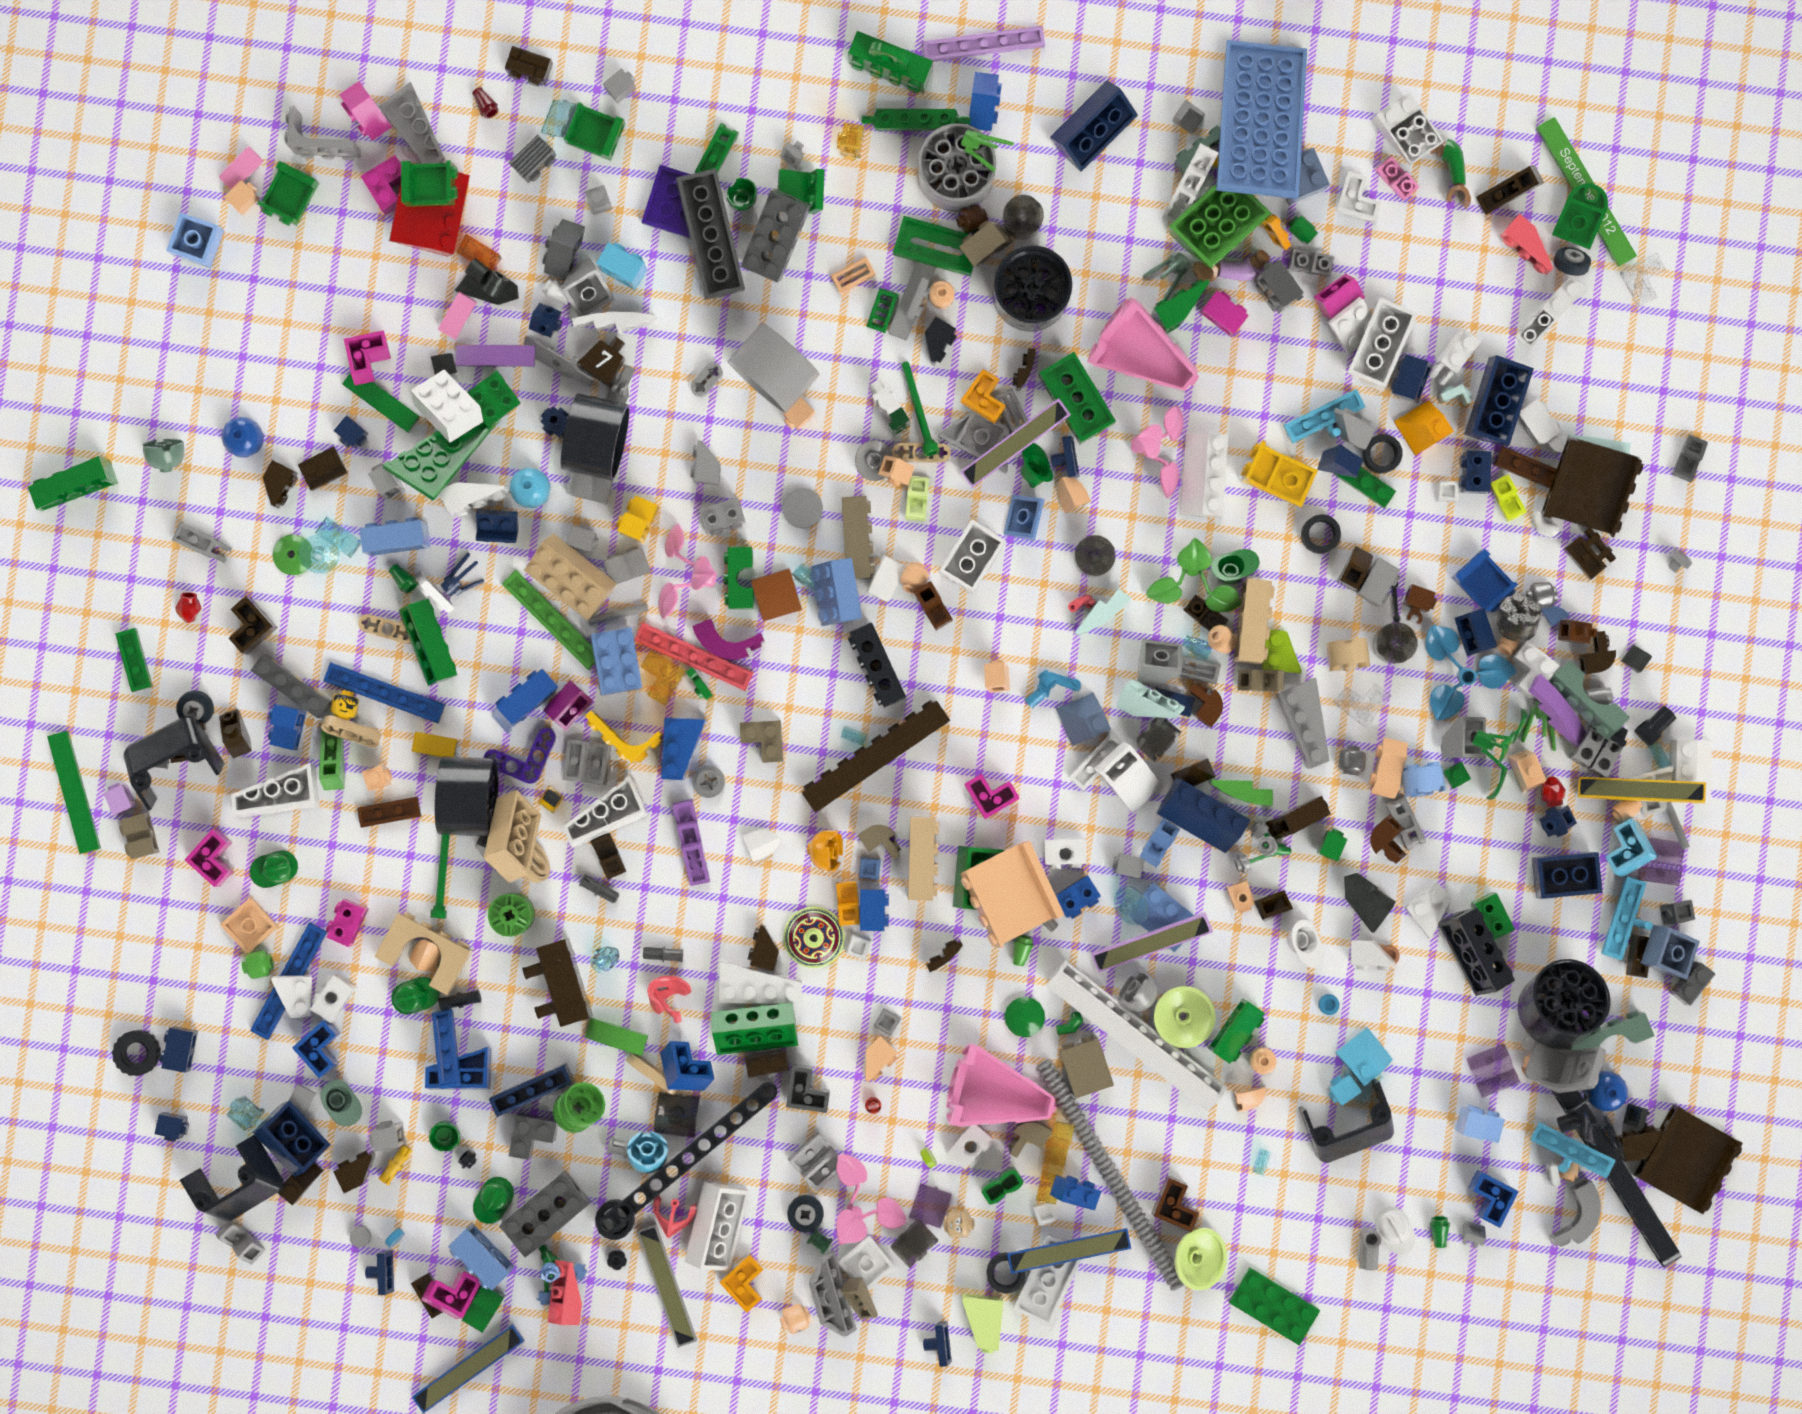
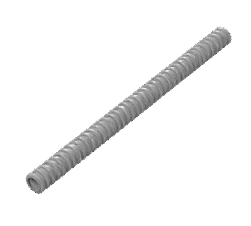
M1051 1059L1041 1062L1037 1065L1036 1070L1040 1071L1039 1075L1043 1076V1082L1046 1081V1087L1050 1088L1049 1092L1053 1093L1052 1096L1057 1099L1056 1103L1060 1104L1059 1108L1063 1109L1062 1113L1066 1114L1067 1120H1070L1069 1124L1070 1126L1073 1125L1072 1129L1077 1132L1076 1136L1080 1137L1079 1141L1084 1143L1082 1146L1087 1148L1086 1152L1090 1153L1089 1157L1090 1159L1093 1158L1092 1162L1097 1165L1096 1169L1100 1170V1175L1104 1176L1103 1180L1107 1181L1106 1185L1110 1186L1109 1190L1113 1191L1112 1195L1117 1197V1203L1120 1202L1119 1206L1124 1209L1123 1213L1127 1214L1126 1218L1130 1219L1129 1223L1134 1225L1133 1229L1137 1230V1236L1140 1235L1139 1239L1144 1242L1143 1246L1147 1247L1146 1251L1150 1252V1257L1154 1258L1153 1262L1157 1263V1269H1160L1159 1272L1164 1274L1163 1278L1164 1280L1167 1279L1166 1283L1170 1285V1290L1175 1291L1181 1288L1184 1284L1177 1276L1175 1262H1172L1173 1258L1168 1256L1170 1253L1165 1251L1166 1247L1162 1246L1163 1242L1159 1240V1235L1155 1234L1156 1230L1152 1229V1224L1148 1223L1149 1219L1145 1218L1146 1214L1142 1213L1143 1209L1139 1207L1138 1202H1135V1196H1132V1191L1128 1190L1129 1186L1125 1185L1126 1181L1121 1179L1123 1176L1118 1174L1119 1170L1115 1169L1116 1165L1112 1163V1158L1108 1157L1109 1153L1105 1152V1147L1101 1146L1102 1142L1098 1141L1099 1137L1095 1136L1096 1132L1092 1131L1091 1125H1088V1119L1085 1120L1086 1116L1081 1113L1082 1109L1078 1108L1079 1104L1074 1102L1076 1099L1071 1097L1072 1093L1068 1092V1086L1065 1087L1066 1083L1061 1080L1062 1076H1059L1058 1070L1054 1069L1055 1065L1051 1064Z

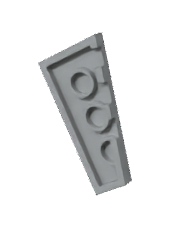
M411 82L379 105V108L422 163H442L445 160Z

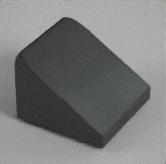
M452 353L430 356L435 375L442 370H445L449 375L457 373Z
M1632 645L1621 662L1635 672L1641 673L1653 656Z

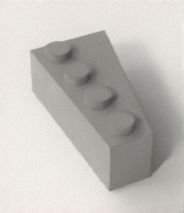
M1312 678L1275 694L1306 768L1312 769L1330 761L1317 679Z

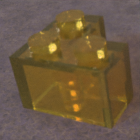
M650 650L640 666L657 677L647 695L662 705L667 706L685 677L686 670Z

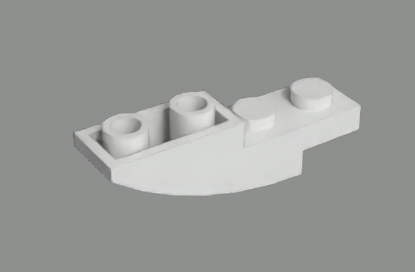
M1571 275L1538 309L1515 337L1531 350L1587 288Z

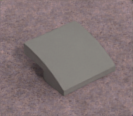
M568 739L562 780L606 785L611 745Z
M817 1132L788 1158V1161L817 1192L837 1174L836 1165L839 1154Z

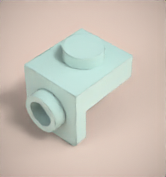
M1463 384L1455 388L1450 385L1442 389V394L1437 396L1440 404L1459 396L1463 406L1470 404V399L1472 398L1469 389L1465 388Z

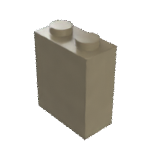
M1093 1035L1082 1038V1042L1074 1044V1042L1062 1045L1063 1049L1059 1050L1075 1099L1114 1086L1098 1037L1093 1038Z

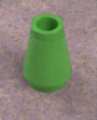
M1020 935L1014 939L1013 964L1018 966L1025 965L1034 946L1032 943L1033 938Z

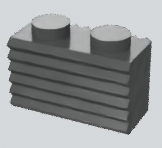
M537 134L509 164L527 183H530V181L534 182L540 177L541 171L545 166L548 168L555 162L556 159L554 157H556V153Z
M1693 961L1688 979L1680 978L1675 987L1669 990L1670 994L1684 1005L1691 1006L1716 974L1703 963Z

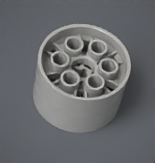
M948 124L936 129L926 138L919 152L918 182L920 188L933 205L946 211L960 212V209L964 207L979 205L988 196L993 186L995 172L982 163L974 164L971 160L974 156L965 152V149L958 147V143L963 140L967 130L983 134L980 130L970 125ZM948 139H954L955 146H951ZM980 144V149L975 150V152L996 169L994 148ZM944 145L948 147L949 151L942 154L937 150L939 146ZM928 154H931L938 159L929 160L926 158ZM954 161H956L957 166L960 168L959 175L953 169ZM934 165H940L943 170L940 173H934L931 168ZM976 171L989 172L987 179L978 175ZM967 176H974L976 182L968 184L965 178ZM941 179V184L935 190L930 184ZM953 180L956 182V186L948 188L945 182ZM964 186L967 197L964 198L959 196V187Z
M760 323L727 361L751 387L784 413L790 410L820 375L818 370L793 345L764 323Z

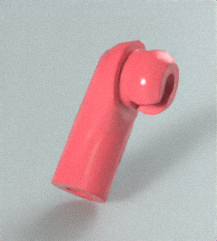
M1087 594L1070 602L1068 609L1071 612H1075L1083 605L1090 609L1095 605L1096 601L1092 598L1093 596Z

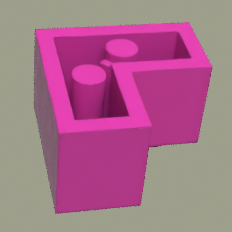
M360 81L339 94L343 100L340 104L353 122L355 120L359 122L360 125L357 128L364 137L368 135L373 141L392 128Z
M396 155L361 175L362 180L385 215L395 210L398 196L393 188L401 183V162Z
M384 330L344 339L354 384L360 385L374 382L375 378L371 363L391 359Z
M982 774L964 783L984 819L1020 799L1010 781L993 791Z
M212 829L184 860L213 887H221L234 871L219 857L233 842L220 830Z
M463 1271L457 1274L451 1287L438 1280L431 1281L421 1300L454 1319H462L480 1286L479 1279Z

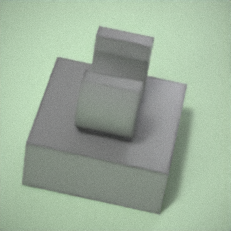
M798 140L794 145L787 142L782 149L780 158L797 169L804 156L801 150L804 145Z
M1676 547L1670 552L1673 560L1668 566L1673 572L1676 573L1681 566L1688 569L1692 565V560Z
M1465 1221L1463 1225V1244L1466 1245L1467 1241L1473 1242V1248H1477L1478 1245L1483 1246L1486 1241L1485 1227Z

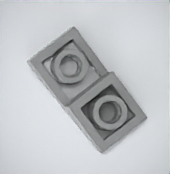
M1294 248L1291 249L1287 269L1330 277L1334 256L1319 252L1311 253Z

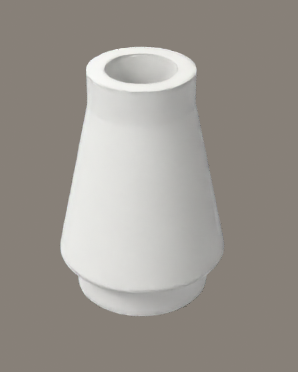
M550 277L542 292L545 293V296L562 302L565 305L569 303L561 289L562 284L557 279L554 280Z

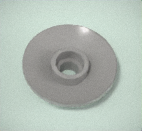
M878 440L863 443L855 455L857 471L863 478L870 481L884 479L885 477L878 475L884 456L893 457L892 451L885 443ZM871 457L874 459L873 465L869 463Z

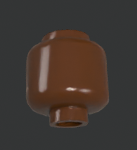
M979 205L960 209L959 216L956 217L957 226L962 228L966 234L978 232V227L985 221H988L986 210L982 209Z

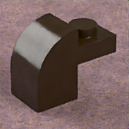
M1598 631L1596 637H1593L1595 653L1579 655L1580 669L1585 675L1603 672L1609 669L1615 661L1616 650L1608 651L1607 647L1610 646V640L1605 631Z

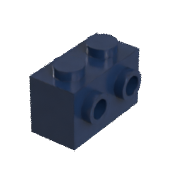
M1406 354L1405 358L1401 359L1399 363L1398 377L1394 378L1392 382V394L1398 398L1419 404L1433 365L1429 361Z
M1467 450L1460 456L1459 465L1462 468V476L1459 477V488H1462V493L1487 494L1490 492L1492 451Z
M1485 608L1454 618L1467 657L1497 647Z
M177 1026L166 1030L164 1034L165 1050L160 1055L162 1069L183 1073L191 1071L198 1030Z

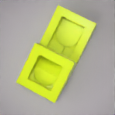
M1509 474L1491 482V489L1507 522L1526 514L1527 511L1517 495L1518 490Z

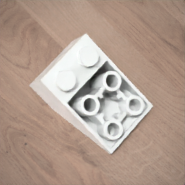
M1410 91L1372 118L1382 135L1409 165H1412L1444 142Z
M457 482L445 487L440 495L447 512L454 517L462 518L470 514L469 511L474 508L483 509L488 506V502L493 500L499 502L506 499V495L510 493V490L501 485Z
M1124 741L1093 768L1132 813L1162 787V784L1130 744Z

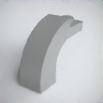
M1586 1179L1570 1187L1577 1203V1213L1574 1220L1568 1226L1548 1235L1551 1243L1555 1246H1565L1571 1242L1570 1239L1580 1244L1595 1230L1600 1218L1601 1202L1593 1181Z

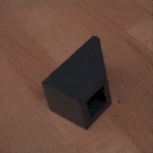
M937 316L934 317L925 332L929 358L933 366L937 362H942L946 355V352H944L947 345L952 346L957 338V335H955L956 328Z

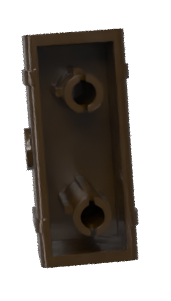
M563 939L536 948L540 962L522 967L523 975L528 980L529 978L544 974L552 1002L534 1007L537 1018L541 1019L556 1013L559 1025L563 1027L593 1017L590 1007L591 1003L584 988L570 939Z

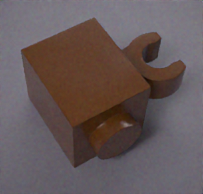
M1414 584L1409 585L1402 604L1411 608L1406 615V620L1410 621L1411 616L1416 615L1418 618L1416 624L1419 625L1423 620L1421 612L1426 613L1430 609L1433 610L1437 598H1434L1436 592Z
M1560 620L1559 641L1590 644L1591 637H1596L1597 629H1592V623Z

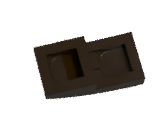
M610 832L591 840L608 880L627 872Z

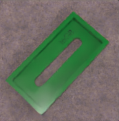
M903 216L893 250L894 256L971 277L974 267L959 247L963 244L962 240L969 234ZM917 237L928 242L946 247L949 246L960 250L962 255L956 256L913 244L911 239Z

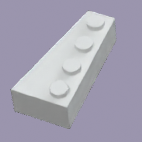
M308 763L303 765V767L288 771L286 774L276 778L273 777L266 780V782L231 794L233 815L242 818L320 806L316 767Z
M631 775L626 777L619 785L613 787L606 795L596 800L589 808L582 811L563 826L570 846L573 848L578 847L649 815L634 778Z
M720 961L719 1003L802 1004V981Z

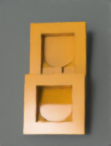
M857 881L836 882L839 926L860 924Z

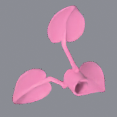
M1178 405L1170 407L1165 414L1164 428L1166 432L1164 434L1160 425L1153 424L1144 429L1138 436L1133 437L1131 441L1132 452L1144 453L1145 457L1154 459L1164 465L1160 471V483L1166 498L1173 494L1178 485L1179 469L1175 462L1168 464L1167 461L1157 456L1160 453L1162 438L1169 436L1171 441H1176L1183 431V414Z
M678 523L673 526L666 538L665 553L670 558L675 555L694 568L691 583L675 584L673 586L672 583L668 582L662 588L658 607L663 619L669 616L676 607L678 600L676 590L678 588L692 587L694 590H699L703 586L711 588L714 586L717 573L712 568L707 557L701 556L693 563L680 555L679 551L684 544V535Z
M845 1154L837 1156L836 1172L839 1180L847 1186H856L851 1200L846 1206L847 1209L842 1210L837 1217L836 1231L839 1245L862 1241L867 1235V1227L863 1219L872 1214H877L878 1223L885 1228L896 1229L902 1227L907 1222L906 1216L900 1205L891 1198L885 1197L880 1199L876 1205L877 1209L862 1214V1210L858 1206H853L860 1189L859 1183L867 1181V1171L862 1162L855 1157Z

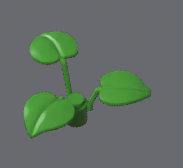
M1193 538L1177 556V562L1182 567L1179 581L1176 582L1172 577H1163L1151 584L1146 592V596L1154 601L1165 604L1174 603L1182 596V589L1179 586L1182 584L1185 574L1187 573L1189 576L1200 574L1205 589L1210 595L1205 599V604L1209 609L1216 612H1228L1238 608L1242 603L1239 593L1233 587L1224 585L1216 587L1213 592L1210 590L1203 570L1211 565L1212 556L1207 547L1197 538Z

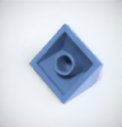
M1012 495L1003 534L1034 542L1045 499Z

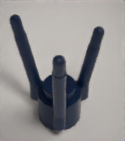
M467 553L460 560L451 573L444 578L445 581L440 584L450 597L454 594L459 596L461 593L484 582V579H480L460 588L462 584L459 580L478 564V561H474L457 577L454 576L469 558L470 553Z

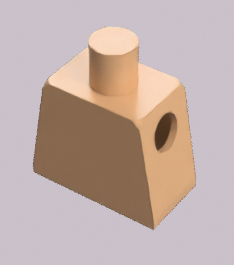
M1526 749L1508 757L1522 793L1539 787L1546 782L1545 775L1535 753Z

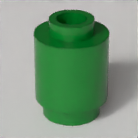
M1296 215L1288 223L1290 226L1288 231L1299 241L1305 242L1307 245L1318 234L1315 230L1316 227L1303 215L1300 217Z

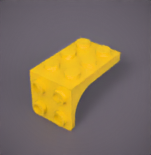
M1264 440L1259 444L1256 443L1255 446L1253 445L1249 453L1251 460L1244 465L1240 474L1243 476L1241 482L1301 508L1318 470L1271 449Z
M590 711L585 715L588 719L586 723L594 731L599 730L603 734L601 738L604 742L611 746L614 745L617 748L616 754L623 760L628 759L631 763H641L648 756L646 752L651 747L655 749L663 741L661 737L664 734L658 731L644 744L632 746L626 743L595 711Z

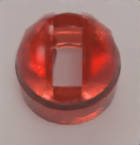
M871 1097L865 1102V1108L868 1113L877 1114L880 1112L882 1104L878 1098ZM875 1104L879 1105V1107L869 1109L868 1107Z

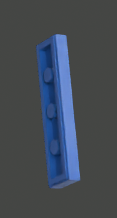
M452 1009L432 1013L440 1089L459 1086L461 1085L454 1012Z

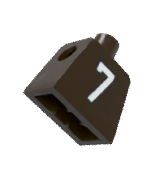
M616 336L609 345L600 340L577 363L581 368L611 388L625 362L624 356L619 353L625 343Z

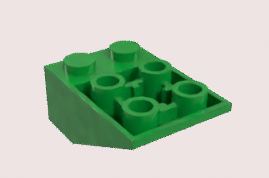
M1200 279L1194 282L1189 290L1185 291L1182 289L1173 294L1174 296L1171 300L1163 299L1155 304L1156 306L1151 316L1167 334L1182 325L1208 286L1209 279L1204 282Z

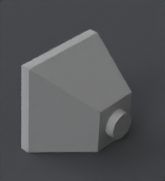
M590 257L572 267L561 286L563 293L579 317L588 315L614 299L613 294Z
M1142 639L1137 673L1138 682L1145 686L1158 687L1181 675L1182 644Z
M1459 716L1442 736V758H1486V754L1481 752V748L1472 745L1478 729L1486 732V717Z

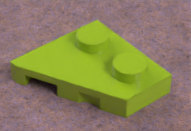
M1270 629L1269 639L1265 641V647L1268 648L1267 659L1263 661L1261 670H1283L1287 673L1301 674L1302 670L1288 632Z

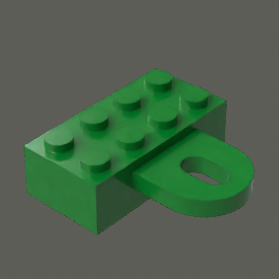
M860 31L856 32L848 52V62L853 69L857 71L866 70L875 78H886L889 80V83L895 86H900V84L906 86L909 91L916 94L925 92L933 72V60Z

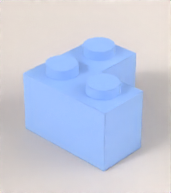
M1468 1104L1467 1108L1461 1106L1455 1130L1468 1137L1499 1143L1505 1119L1499 1117L1500 1113L1488 1110L1487 1113H1484L1483 1109Z

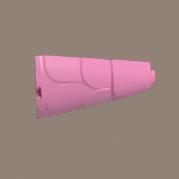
M1130 297L1129 300L1126 299L1112 314L1100 332L1098 343L1093 345L1087 362L1096 367L1185 391L1190 385L1193 386L1199 377L1197 375L1198 370L1179 345L1171 340L1161 325H1158L1144 306L1133 297Z
M968 1044L963 1049L962 1054L965 1055L963 1059L957 1060L947 1095L946 1107L950 1108V1113H947L946 1116L950 1125L962 1127L1012 1121L1014 1123L1050 1119L1051 1115L1055 1113V1097L1028 1077L1024 1078L1009 1065L1002 1063L980 1046Z

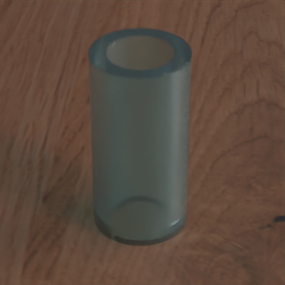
M844 726L840 738L864 745L867 734Z
M1660 742L1648 747L1659 769L1671 764Z
M1259 1148L1252 1172L1264 1176L1271 1155L1270 1151Z

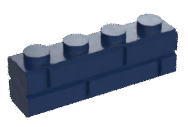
M565 1063L501 1093L495 1094L489 1098L496 1117H499L569 1086L575 1080L568 1064Z

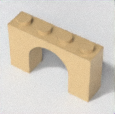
M406 911L404 914L397 913L374 957L393 967L396 966L410 941L418 937L430 939L438 946L441 961L429 986L445 995H449L473 952L469 949L470 945L461 940L458 943L451 940L452 936L442 930L440 933L432 930L434 926L425 921H422V923L415 921V916Z

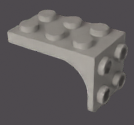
M289 106V111H286L288 131H285L284 140L285 144L296 155H302L301 157L313 159L314 156H322L323 159L333 160L334 157H342L343 160L348 161L361 158V149L352 140L304 137L301 130L302 114L295 106Z
M1535 1041L1525 1076L1556 1093L1594 1089L1599 1081L1600 1069L1605 1062L1606 1050L1601 1047L1580 1050L1554 1049Z

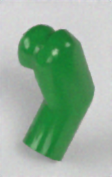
M1073 1012L1068 1024L1056 1025L1057 1035L1075 1033L1083 1023L1081 1013Z

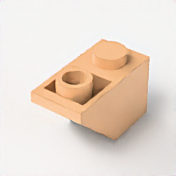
M881 1034L866 1048L865 1080L867 1082L871 1079L873 1081L877 1080L883 1073L881 1069L885 1065L890 1067L898 1059L896 1057L898 1054L896 1049Z

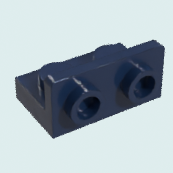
M477 509L476 541L517 542L519 533L518 511Z

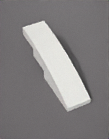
M1200 143L1162 216L1163 218L1173 223L1191 207L1218 152Z
M605 312L572 318V323L576 330L595 325L598 332L617 327V331L620 334L658 323L656 315Z

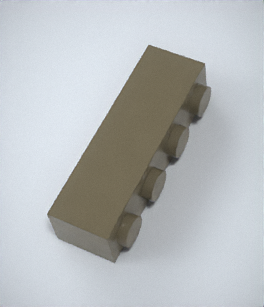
M866 496L842 497L845 559L852 558L856 580L871 579V574L875 573L874 562H870V554H874L873 541H869L868 534L872 533V521H868L867 513H871V501H867Z

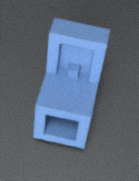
M1163 818L1145 843L1139 857L1157 868L1166 851L1174 842L1180 828Z

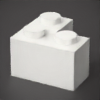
M1529 641L1521 642L1516 653H1513L1510 659L1526 670L1514 687L1529 699L1535 698L1528 691L1535 676L1542 674L1549 681L1560 666Z

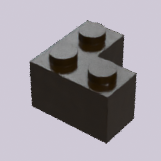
M243 597L230 609L244 624L229 637V640L242 654L248 655L278 628L252 597Z

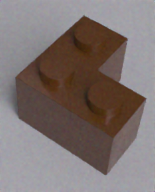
M1166 1175L1151 1213L1156 1218L1192 1232L1199 1212L1197 1209L1181 1203L1188 1185L1186 1182Z

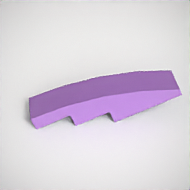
M456 345L455 366L485 368L535 367L536 347L529 345Z
M1542 674L1535 676L1528 691L1540 701L1538 707L1549 716L1547 722L1570 743L1578 747L1586 732L1578 716L1565 698Z
M693 799L674 802L672 806L690 886L710 882Z

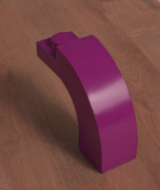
M712 619L692 626L697 639L705 649L727 660L748 658L749 655L746 649L750 648L751 651L761 648V643L765 642L761 633L741 642H728L719 636Z

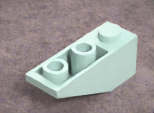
M1132 679L1122 688L1117 703V708L1138 717L1176 718L1185 708L1176 700L1169 699L1161 695L1160 692L1151 690L1142 683Z

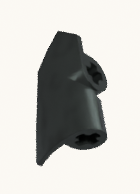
M476 258L469 263L465 270L466 276L455 289L456 292H461L495 305L519 299L518 285L500 272L489 269Z
M1358 873L1344 876L1345 899L1371 933H1374L1390 913L1396 901Z

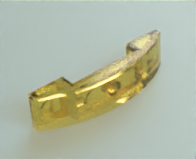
M1054 1121L1041 1171L1036 1200L1056 1205L1057 1199L1049 1194L1056 1175L1062 1177L1075 1125Z

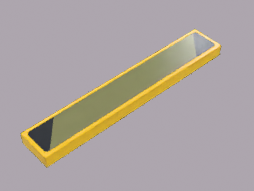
M1579 777L1578 798L1705 804L1706 782Z

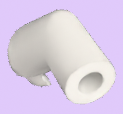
M1541 513L1531 516L1539 534L1554 537L1559 533V526L1544 522Z

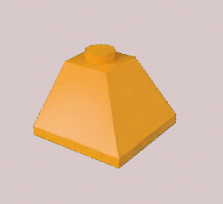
M1429 400L1394 421V424L1415 456L1454 432L1445 416Z

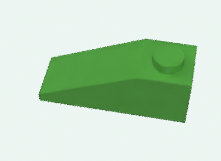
M321 729L320 783L324 791L344 789V740Z

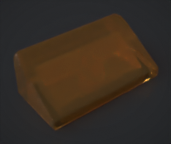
M465 234L457 251L459 255L470 262L476 258L491 270H495L502 259L500 254L468 234Z

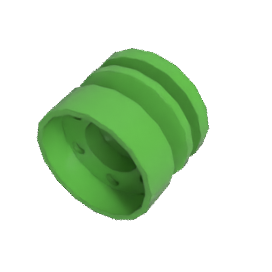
M511 892L498 896L488 909L490 926L496 933L502 936L513 937L524 933L535 920L533 903L527 896L521 893ZM512 910V914L515 915V918H511L510 920H508L506 912Z
M582 1082L576 1083L558 1096L554 1102L552 1112L554 1120L560 1128L566 1132L579 1133L601 1119L605 1112L606 1104L603 1094L596 1086Z

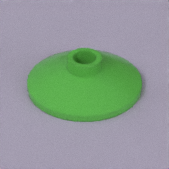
M284 536L274 546L273 561L276 567L285 574H302L309 569L313 562V548L310 542L302 536ZM290 551L295 552V556L293 558H289L288 553Z

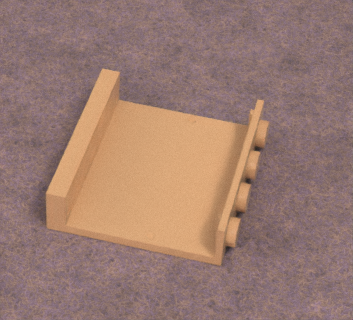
M1023 841L960 873L962 885L971 895L970 902L979 912V921L983 927H986L988 941L995 948L1004 947V943L1050 919H1058L1064 916L1030 841Z

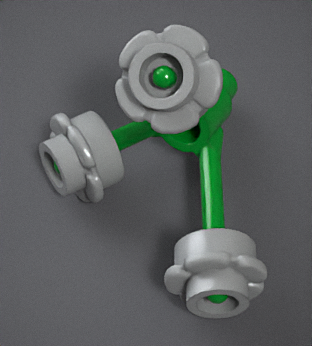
M1257 821L1250 829L1252 831L1251 836L1260 839L1258 851L1263 855L1248 859L1246 854L1242 856L1238 854L1237 860H1234L1235 867L1238 872L1241 871L1245 874L1246 871L1251 870V863L1276 855H1290L1291 847H1286L1285 844L1279 843L1266 832L1269 827L1265 824V821Z

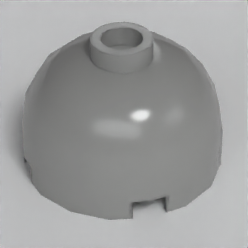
M1144 970L1137 971L1139 975L1135 978L1130 976L1119 992L1121 999H1118V1002L1130 1011L1141 1012L1152 1008L1157 1002V983Z

